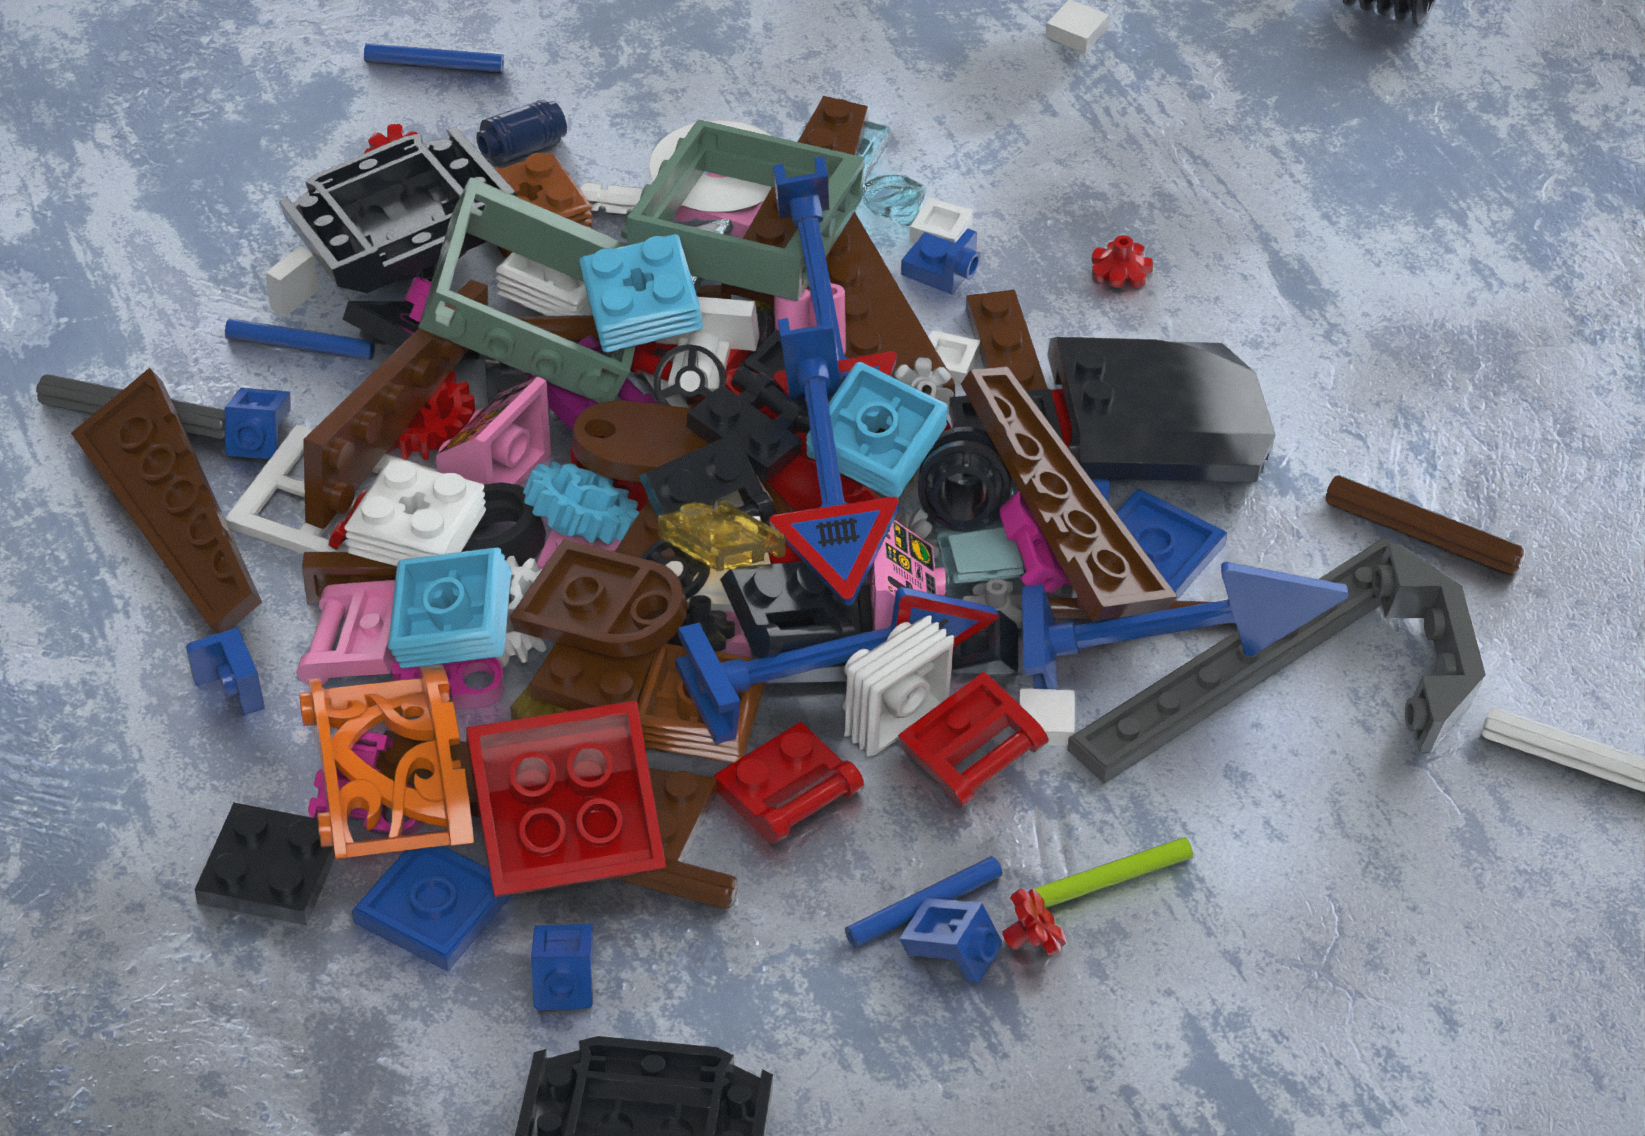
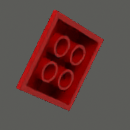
M637 700L466 727V745L494 898L666 870Z

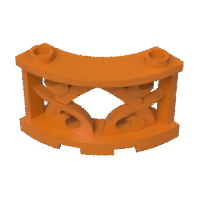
M442 664L419 666L420 677L342 687L323 689L320 678L308 679L309 692L299 693L303 726L313 725L326 798L327 812L317 813L321 848L332 846V854L335 860L444 845L453 846L474 843L465 768L461 769L460 760L452 761L450 746L460 744V735L454 703L449 701L448 678ZM411 717H419L417 719L408 720V718ZM382 721L390 730L400 736L412 740L428 741L413 747L404 754L397 766L395 781L373 769L351 750L364 733ZM330 727L339 729L333 738H331ZM336 767L351 781L343 786L340 791ZM424 768L432 772L433 775L428 779H422L415 773L414 789L407 787L409 778L416 769ZM381 804L392 809V823L388 837L353 841L347 823L348 816L352 810L363 808L368 812L367 831H369L379 822L382 812ZM404 816L427 824L445 827V830L402 835Z

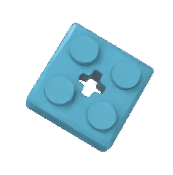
M678 235L654 236L645 242L616 249H601L595 254L583 256L579 259L584 285L604 352L632 347L703 328L699 301Z
M857 362L828 403L839 472L888 497H900L947 425L946 415L948 406L946 403L862 362ZM879 428L886 430L881 433H875L879 430ZM810 430L806 436L807 456L815 460Z
M500 548L456 552L398 561L388 648L392 650V655L396 656L395 659L399 662L401 668L500 657L504 654L511 567L504 560L505 556L501 554Z

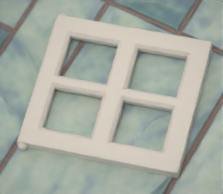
M296 424L226 516L225 520L230 530L304 554V552H348L349 546L341 544L335 550L328 546L329 539L321 537L328 526L323 530L304 522L299 529L257 515L277 488L305 497L304 482L287 475L303 455V439L313 429ZM385 454L373 468L372 472L379 474L388 460L404 459ZM411 462V463H413V464H414L415 466H417V467H421V468H425V469H429V470L438 472L437 469H432V468H429V467H426V466H423V465H420V464ZM355 499L353 500V503H352L351 507L349 508V510L352 508V506H353V504H354V502H355Z

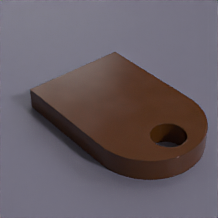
M615 400L595 404L580 413L574 423L572 448L577 460L596 474L611 479L641 482L638 476L710 443L686 427L687 413L693 408ZM593 436H603L606 438H597Z
M563 539L509 618L516 632L606 656L633 657L651 652L668 642L678 632V628L683 625L688 606L678 576L667 566L654 561ZM658 609L666 610L655 619H643L651 611Z

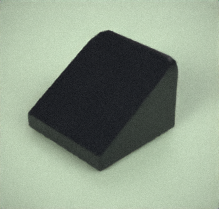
M1000 610L996 611L999 615L996 621L953 647L952 671L956 674H981L983 671L987 674L1018 672L1017 624Z

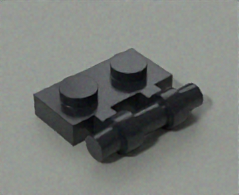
M742 366L735 372L732 383L742 389L743 392L740 395H736L721 385L687 413L686 427L709 443L737 432L755 474L767 482L800 454L802 439L795 434L799 430L808 434L811 430L807 402L800 397L792 399L777 389L776 381L763 372L755 374L745 366ZM765 405L780 416L773 420L759 411V409Z

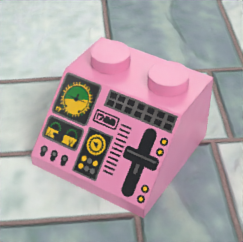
M540 377L528 380L499 393L483 409L477 410L472 415L469 423L452 440H447L440 447L436 455L438 472L444 474L456 473L464 479L482 483L483 485L499 482L521 485L530 476L531 471L536 469L537 464H542L551 455L546 380Z
M896 520L893 521L868 572L873 631L885 629L891 625L896 591L901 587L946 596L945 568H935L933 546Z

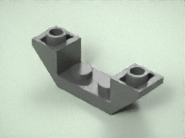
M1389 543L1380 565H1375L1372 572L1373 593L1376 597H1381L1386 618H1424L1426 638L1433 640L1437 655L1435 663L1436 675L1422 676L1413 697L1408 698L1405 705L1406 726L1409 731H1414L1419 753H1430L1469 709L1486 674L1462 585L1400 543Z

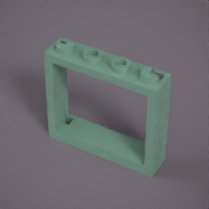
M698 119L686 137L679 138L675 152L670 159L662 161L658 175L652 184L644 186L640 200L634 209L627 210L626 225L621 230V237L627 239L626 246L645 242L654 236L665 237L676 234L680 237L691 276L799 301L809 285L799 228L784 249L670 222V220L705 171L775 187L773 165L783 164L786 178L815 173L814 158L825 157L830 210L822 211L823 221L819 223L826 257L862 200L865 157Z
M470 177L452 212L418 328L533 376L540 377L598 403L614 401L630 373L636 346L607 352L605 356L449 289L466 232L580 281H583L579 262L581 257L595 254L597 251L605 248L616 249L624 247L626 243ZM474 199L486 204L483 211L472 207ZM445 303L455 306L456 309L453 310L446 307Z

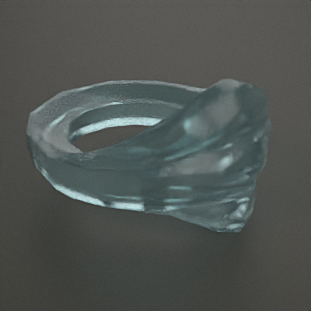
M896 174L880 175L865 182L862 197L865 207L872 213L889 218L901 225L909 226L922 208L926 187L907 176ZM883 189H899L882 198L876 199L873 196Z

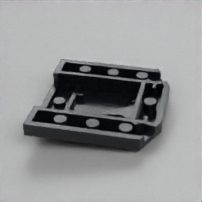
M457 127L446 129L449 136L448 139L423 143L421 134L405 136L316 173L305 182L308 192L293 203L287 196L280 200L279 203L287 222L335 284L341 288L367 294L395 281L412 279L419 275L421 270L438 263L452 212L470 177L517 197L515 190ZM474 199L472 207L483 211L486 204ZM466 232L459 258L465 255L468 250L488 241Z
M1050 338L1047 356L1054 385H1062L1072 426L1070 450L1090 479L1257 482L1262 465L1265 460H1268L1272 452L1276 434L1256 372L1223 343L1170 342L1157 339Z
M596 1036L580 1040L578 1051L547 1058V1049L534 1052L515 1136H766L773 1092V1074L763 1069L761 1077L751 1074L735 1066L734 1055L718 1047Z

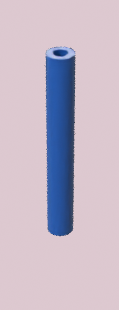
M366 43L364 47L365 62L502 73L504 69V54Z
M231 318L227 320L225 325V337L230 339L372 360L375 353V343L361 338Z
M990 856L845 927L846 937L851 946L857 948L910 922L925 898L955 900L1001 877L1003 874L1001 865L994 856Z

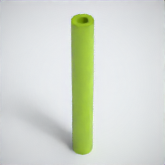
M1183 837L1033 889L1043 897L1044 908H1049L1192 859L1193 850L1189 840Z

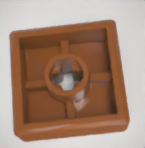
M534 153L528 156L525 161L504 168L494 167L515 190L518 198L593 229L591 226L593 220L590 218L592 216L590 211L592 205L553 153ZM496 245L505 259L512 253V251Z
M665 643L660 646L654 655L638 703L645 747L665 753L675 752L709 758L717 762H735L742 758L763 693L764 682L750 685L748 691L736 693L740 699L737 737L735 740L715 744L675 667V658L687 656V652L680 645ZM714 651L720 663L738 658L743 659L744 662L757 659Z

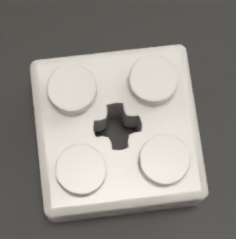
M514 252L496 268V272L499 273L496 277L499 280L497 287L500 288L497 293L517 302L523 308L533 309L547 316L592 315L583 281Z
M388 460L345 525V530H347L345 536L348 538L346 544L349 546L347 551L353 555L397 566L398 561L402 559L461 552L486 511L484 507L486 501L483 499L485 493L482 491L484 485L464 479L456 473L444 474L417 467L406 460Z
M932 616L922 617L913 624L909 622L899 624L890 633L887 641L871 651L868 649L857 651L845 665L844 673L847 675L846 698L843 702V709L846 711L844 736H852V743H859V750L866 749L867 757L876 755L899 740L898 735L949 697L954 636H946V629L939 630V622L931 623Z

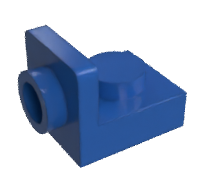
M967 228L956 243L924 232L901 260V275L953 295L965 279L970 280L978 269L981 255L980 252L976 251L977 232Z
M240 388L225 406L226 454L237 457L270 459L278 449V427L291 411L290 391Z
M238 627L209 635L186 645L190 670L196 686L219 680L226 698L233 695L236 696L243 715L265 709L258 672Z
M925 898L899 938L909 956L955 960L965 980L971 983H980L1002 947V940L983 903Z
M593 924L534 926L531 968L533 1005L535 1009L562 1010L588 1009L592 1007Z

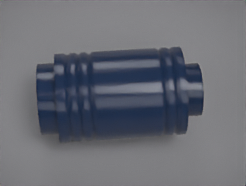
M540 99L482 120L480 131L476 135L477 145L481 154L486 159L490 158L495 164L501 165L559 144L561 138L567 134V123L562 109L555 101L548 102L545 99Z

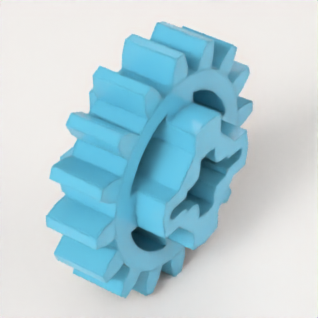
M551 461L549 467L541 463L537 464L536 469L531 471L523 491L526 495L524 503L534 506L532 513L535 516L547 517L549 519L547 525L564 536H582L592 543L599 539L607 544H612L614 538L622 541L639 514V511L636 510L638 506L637 501L627 498L630 493L629 491L613 487L614 480L601 476L590 470L578 468L572 463L561 466L557 462Z

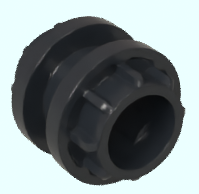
M956 427L942 432L920 465L918 497L922 508L934 522L949 530L971 532L989 526L1000 517V507L1010 499L1011 475L988 433L982 429ZM958 473H968L977 476L981 481L972 485H960L951 481L949 477Z

